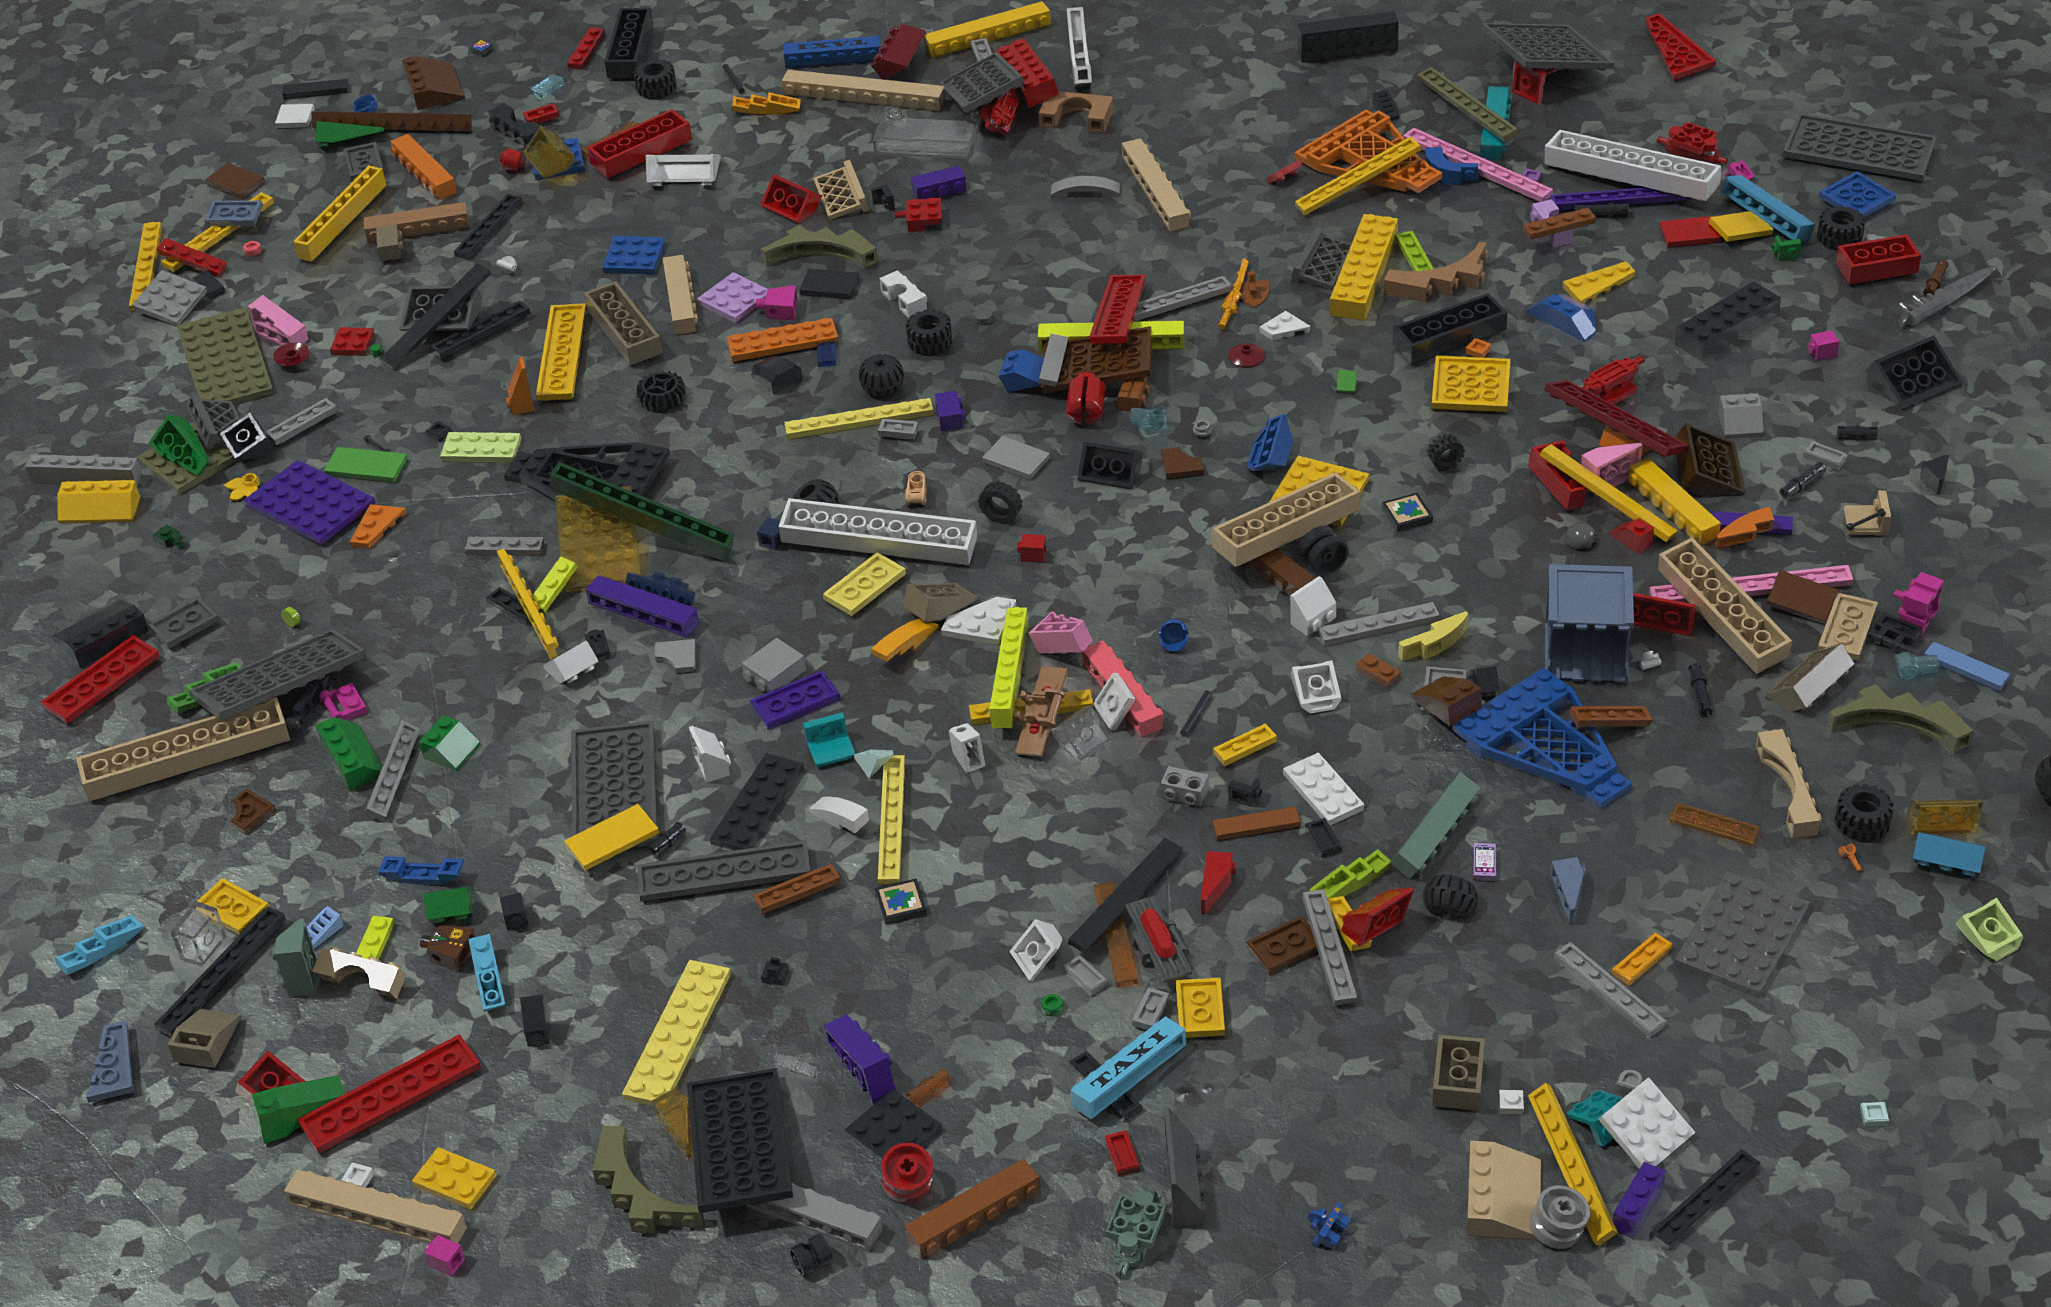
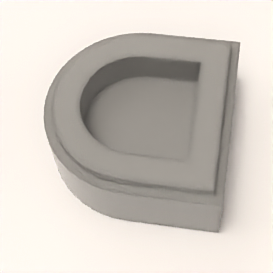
M1625 1070L1618 1078L1616 1089L1630 1093L1642 1083L1643 1078L1635 1070Z

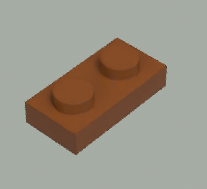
M1371 653L1356 663L1358 671L1386 688L1401 678V671Z

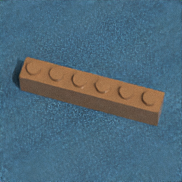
M466 202L364 217V231L367 243L377 242L376 227L397 224L398 231H402L403 238L470 227Z

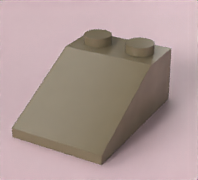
M957 583L907 584L903 607L908 609L911 614L920 617L921 621L932 623L933 620H942L975 602L977 596Z

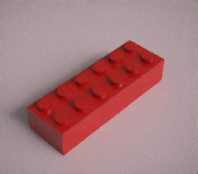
M1018 39L1014 43L1002 46L994 51L1022 75L1025 82L1021 83V86L1016 91L1029 108L1059 95L1054 77L1025 39Z
M671 109L587 147L590 164L608 179L638 164H642L646 161V155H660L691 141V127L687 120Z

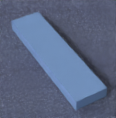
M1936 642L1929 646L1923 656V659L1998 691L2003 688L2010 677V674Z

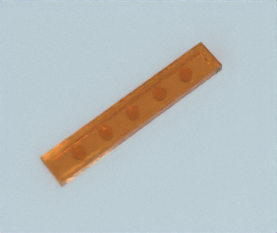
M1115 881L1094 884L1098 907L1116 889ZM1122 916L1104 935L1116 987L1138 984L1124 917Z

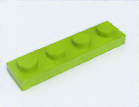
M1413 231L1396 234V241L1412 271L1434 269Z

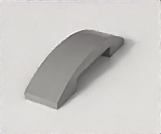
M1098 176L1070 177L1052 184L1051 198L1068 197L1069 192L1102 191V197H1120V183Z

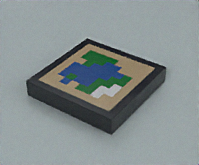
M1418 492L1382 502V509L1396 531L1433 521V515Z
M917 878L875 888V894L885 924L927 914Z

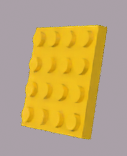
M1436 356L1431 409L1507 412L1510 359Z
M1297 456L1269 502L1335 472L1359 490L1361 494L1369 481V473ZM1347 516L1330 524L1341 527Z

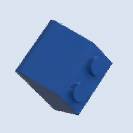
M1024 349L1013 350L1007 353L998 375L1006 391L1012 392L1040 386L1038 382L1044 358Z

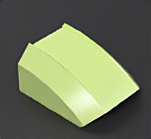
M1997 898L1991 900L1983 907L1963 915L1955 922L1961 932L1975 947L1996 961L2018 950L2023 940L2022 933Z

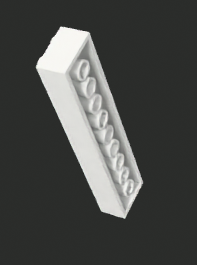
M1559 130L1545 145V164L1552 167H1560L1586 175H1595L1617 182L1630 183L1634 186H1643L1664 191L1665 193L1678 194L1682 197H1691L1699 201H1707L1721 181L1720 165Z
M788 498L779 524L781 542L874 554L878 552L883 555L969 565L977 539V527L974 520Z

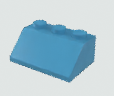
M1919 832L1913 859H1917L1916 864L1930 866V863L1940 864L1939 869L1952 871L1954 867L1962 869V874L1975 876V872L1980 873L1986 846Z

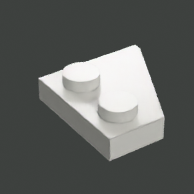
M1287 311L1260 326V333L1271 340L1294 336V332L1297 331L1310 332V325Z

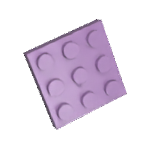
M733 272L698 297L697 303L737 323L756 309V299L766 298L768 289Z

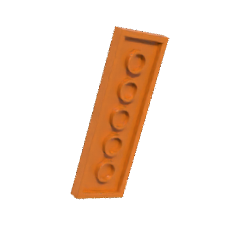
M823 318L817 321H806L800 324H789L783 327H772L766 330L727 336L732 362L839 343L833 318Z

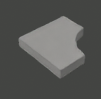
M695 639L655 643L656 662L670 664L674 667L676 673L695 672Z

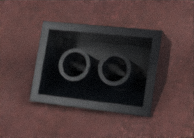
M1084 442L1077 479L1133 488L1140 473L1143 452Z

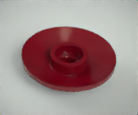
M288 343L276 349L273 358L275 363L280 366H295L308 358L309 349L302 343Z
M1243 343L1231 348L1228 358L1237 367L1251 368L1263 362L1265 352L1258 345Z

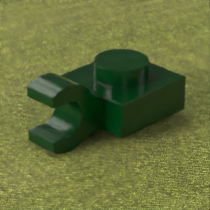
M165 525L153 534L154 541L165 547L172 544L180 549L185 545L180 540L182 535L179 531L169 525Z

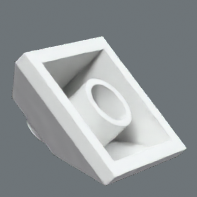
M1035 919L1009 952L1028 980L1033 981L1059 949L1063 938L1053 924Z

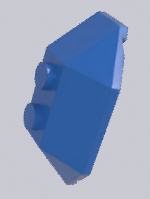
M1553 294L1527 309V313L1583 342L1596 334L1594 310L1565 294Z
M1285 414L1267 421V426L1260 432L1253 444L1246 467L1248 470L1271 472L1286 466L1293 439Z

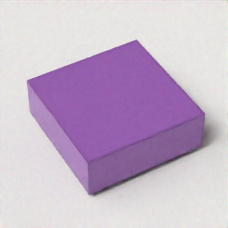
M1525 169L1522 176L1539 183L1542 178V172Z

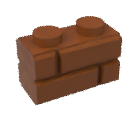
M1147 377L1123 381L1117 397L1119 411L1128 412L1129 410L1130 412L1139 413L1141 406H1145V394L1150 392V383H1147Z

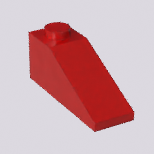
M1207 851L1201 893V914L1206 915L1231 884L1232 875H1236L1237 862H1233V853Z

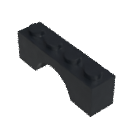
M502 103L488 111L491 126L519 142L522 146L529 149V146L546 142L542 126L534 121L517 123L514 109L507 104Z

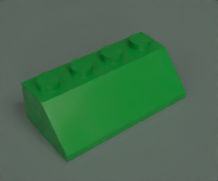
M333 717L316 724L320 742L349 791L378 779L383 765L358 723Z

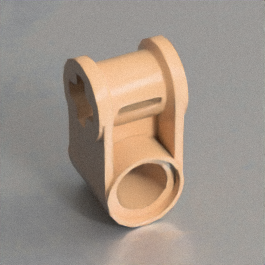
M921 471L911 472L908 476L905 493L906 505H926L927 487L925 474Z

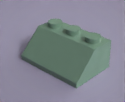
M303 918L276 938L275 947H272L273 960H277L278 975H282V987L287 990L289 997L315 995L317 976L312 970L317 956L305 919Z

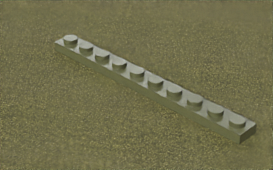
M1430 67L1417 74L1418 79L1502 141H1509L1519 135L1518 128L1434 68Z

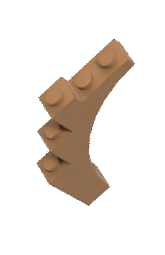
M1480 241L1475 249L1466 257L1445 267L1425 271L1389 269L1384 278V294L1425 302L1432 292L1451 296L1454 289H1457L1458 286L1478 289L1480 283H1483L1485 279L1483 264L1484 261H1487L1489 250H1486L1487 243Z

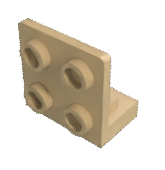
M1878 491L1877 499L1873 500V505L1844 506L1846 526L1848 523L1853 524L1877 513L1881 508L1886 511L1883 517L1878 516L1854 527L1851 531L1847 530L1849 535H1888L1891 513L1886 491Z

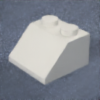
M1317 577L1290 595L1291 625L1306 636H1309L1313 632L1318 631V627L1324 626L1336 617V601L1322 577Z
M586 640L544 664L543 668L559 683L564 681L570 683L578 678L577 674L583 671L585 674L594 669L593 664L598 662V659Z
M690 726L689 732L694 757L706 783L729 776V767L732 765L729 755H724L725 748L722 741L718 742L715 734Z

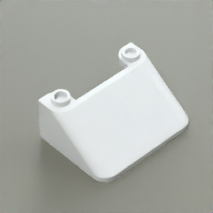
M646 155L647 182H652V186H662V182H702V185H712V182L716 180L721 155Z

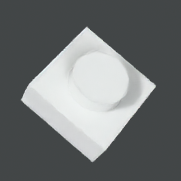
M1499 1090L1500 1114L1523 1115V1090Z
M351 1163L341 1181L346 1183L352 1182L357 1186L366 1188L374 1175L373 1168Z

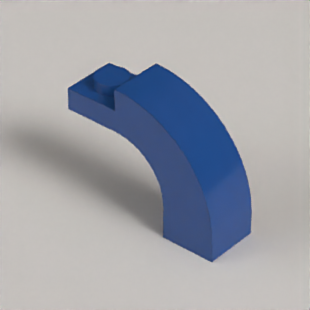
M1425 147V161L1429 166L1442 172V179L1439 182L1461 186V181H1478V163H1454L1443 156V147Z

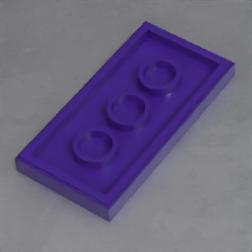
M819 671L750 700V705L768 730L838 701L841 698L839 692L825 673Z

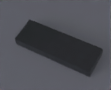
M497 588L486 597L487 603L526 626L531 623L518 598L503 588Z

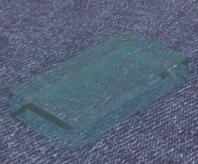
M551 74L530 88V94L543 99L565 84L564 79Z

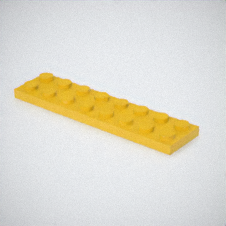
M586 303L551 305L536 391L537 401L573 399L587 312Z

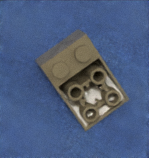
M199 1009L176 1028L168 1043L174 1062L215 1068L241 1019V1015Z

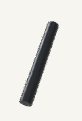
M724 64L722 66L723 70L738 92L743 94L745 89L729 65Z
M1206 690L1181 729L1180 734L1183 737L1188 736L1211 698L1212 693Z

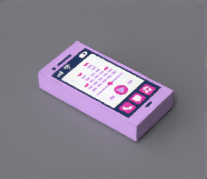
M1474 843V880L1496 881V844Z

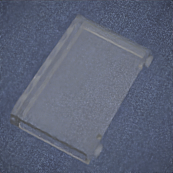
M885 106L873 139V147L875 152L880 155L969 159L973 154L983 120L978 116L979 110L968 113L967 121L902 118V112L899 108Z

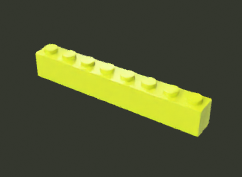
M1144 321L1132 323L1131 329L1151 326L1152 349H1184V321ZM1094 323L1039 324V351H1044V344L1049 342L1050 334L1066 336L1068 340L1088 337Z
M1013 607L1007 608L990 703L992 728H1012L1029 629L1027 608Z

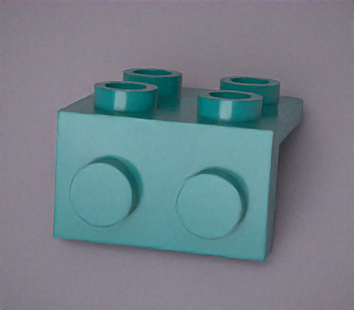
M843 712L803 723L805 740L817 767L854 758L855 751L847 734Z
M1595 1091L1583 1102L1575 1104L1567 1114L1571 1119L1589 1124L1596 1144L1603 1147L1614 1140V1138L1598 1119L1623 1099V1097L1604 1091Z

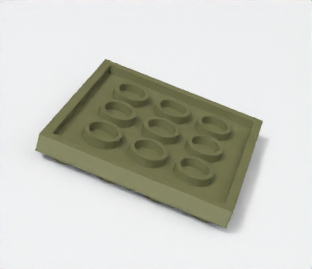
M195 424L191 426L210 461L200 476L184 469L177 463H173L170 459L162 457L154 448L137 456L138 462L179 495L238 461L227 445L215 444L213 449H206Z

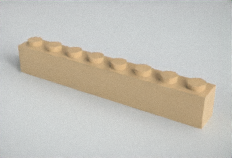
M1141 138L1123 142V159L1168 230L1171 232L1189 227V219H1191L1190 210L1186 209L1184 201L1180 200L1177 190L1173 189L1171 181H1168L1165 172H1162L1160 164L1155 161L1153 153L1149 152L1147 144H1144Z
M297 1169L284 1190L287 1202L291 1206L426 1243L432 1242L437 1235L458 1243L467 1228L463 1214L456 1210H447L434 1204L428 1205L415 1199L398 1197L393 1193H383L374 1188L357 1186L352 1182H342L330 1176L316 1175L311 1171L305 1172Z

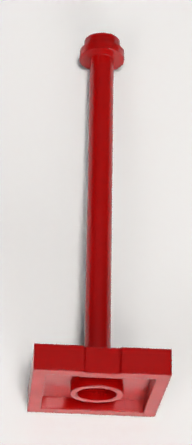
M1515 62L1512 93L1539 104L1543 98L1545 77L1558 70L1553 68H1547L1544 71L1538 68L1529 70L1523 68L1519 62Z

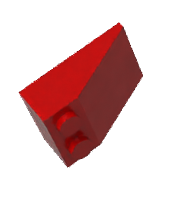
M267 1051L237 1082L235 1092L250 1103L252 1094L306 1081L270 1051Z

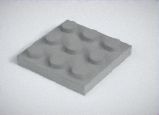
M161 270L132 306L136 311L177 326L181 324L206 294L207 289L205 286Z

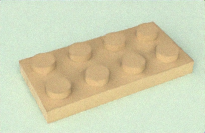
M1837 593L1818 649L1842 643L1851 659L1859 661L1877 610L1878 602Z

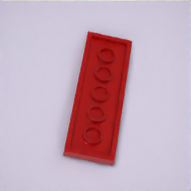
M133 635L40 702L41 706L68 724L160 657L159 651Z

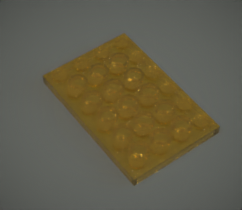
M631 486L621 487L632 492ZM555 496L560 556L576 563L578 566L563 587L564 593L585 590L598 575L623 584L626 583L628 572L640 575L635 524L567 496Z

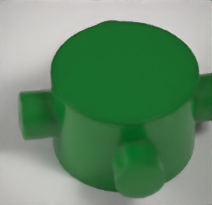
M374 344L369 347L371 355L380 356L383 354L382 345Z

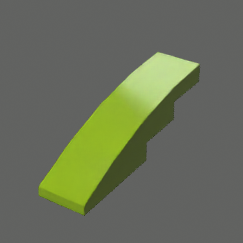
M1377 849L1364 860L1359 857L1347 867L1342 864L1309 889V891L1324 889L1327 899L1346 896L1370 883L1393 867V865L1389 863L1391 860Z

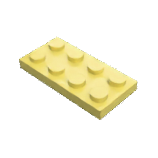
M877 552L823 593V599L853 616L906 574L905 568Z

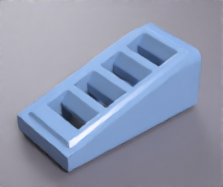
M328 906L307 926L309 935L313 938L312 944L314 949L344 926L341 916Z

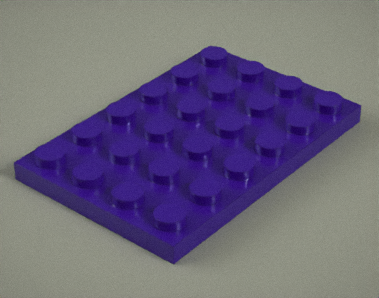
M299 460L293 462L243 500L245 507L320 545L364 513L370 504L374 505L376 503L374 497Z

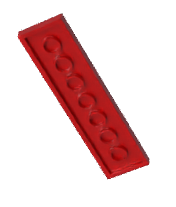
M1145 274L1110 275L1089 336L1090 343L1097 345L1126 343L1146 283Z
M459 1034L297 1120L301 1129L319 1154L480 1069L481 1065Z

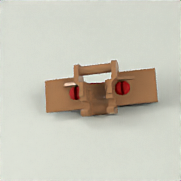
M1041 667L1032 694L1028 695L1026 691H1021L1020 698L1026 704L1022 714L1017 710L1014 714V718L1019 723L1024 724L1016 747V755L1042 757L1050 728L1056 726V715L1061 699L1065 696V692L1062 689L1068 673L1067 668Z

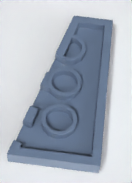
M125 1020L104 1025L98 1047L100 1050L99 1055L96 1057L94 1064L96 1068L94 1075L91 1077L90 1091H88L86 1097L89 1103L134 1092L128 1024Z

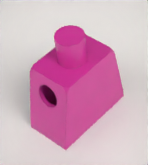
M796 286L768 289L766 298L756 299V309H766V316L769 319L795 320L798 301Z

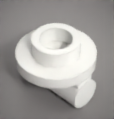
M511 256L503 257L496 263L507 274L513 273L517 268V263Z
M1653 650L1642 653V658L1638 659L1641 670L1662 664L1658 653L1654 654Z

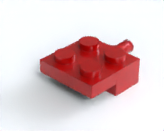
M941 198L906 200L905 211H895V219L905 218L907 220L908 232L925 231V225L942 224Z

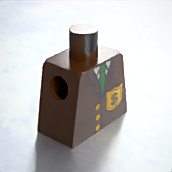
M439 926L433 937L427 935L421 937L420 947L427 949L432 963L460 973L471 953L468 939L474 938L475 934L471 927Z

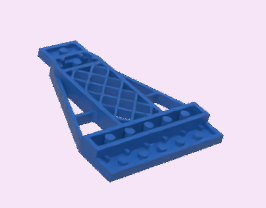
M1545 667L1452 726V730L1467 742L1466 748L1480 759L1487 756L1564 784L1574 793L1589 799L1600 809L1630 790L1632 782L1617 772V764L1595 727H1586L1595 742L1593 743L1575 729L1576 724L1573 719L1565 721L1554 713L1570 702L1574 706L1583 705L1575 691ZM1536 726H1548V729H1536ZM1524 736H1533V739H1526ZM1535 736L1548 737V740L1535 739ZM1550 737H1561L1563 741L1550 740ZM1509 741L1521 752L1513 756L1496 749ZM1538 747H1548V750H1540ZM1550 747L1563 748V751H1550ZM1565 748L1578 749V752H1567ZM1529 757V758H1531L1534 762H1536L1537 764L1532 763V762L1527 761V760H1524V759H1526V758ZM1552 758L1562 759V762H1556ZM1565 759H1576L1577 763L1565 762ZM1580 760H1591L1588 763H1580ZM1567 770H1576V771H1574L1573 773H1570V772L1567 771Z

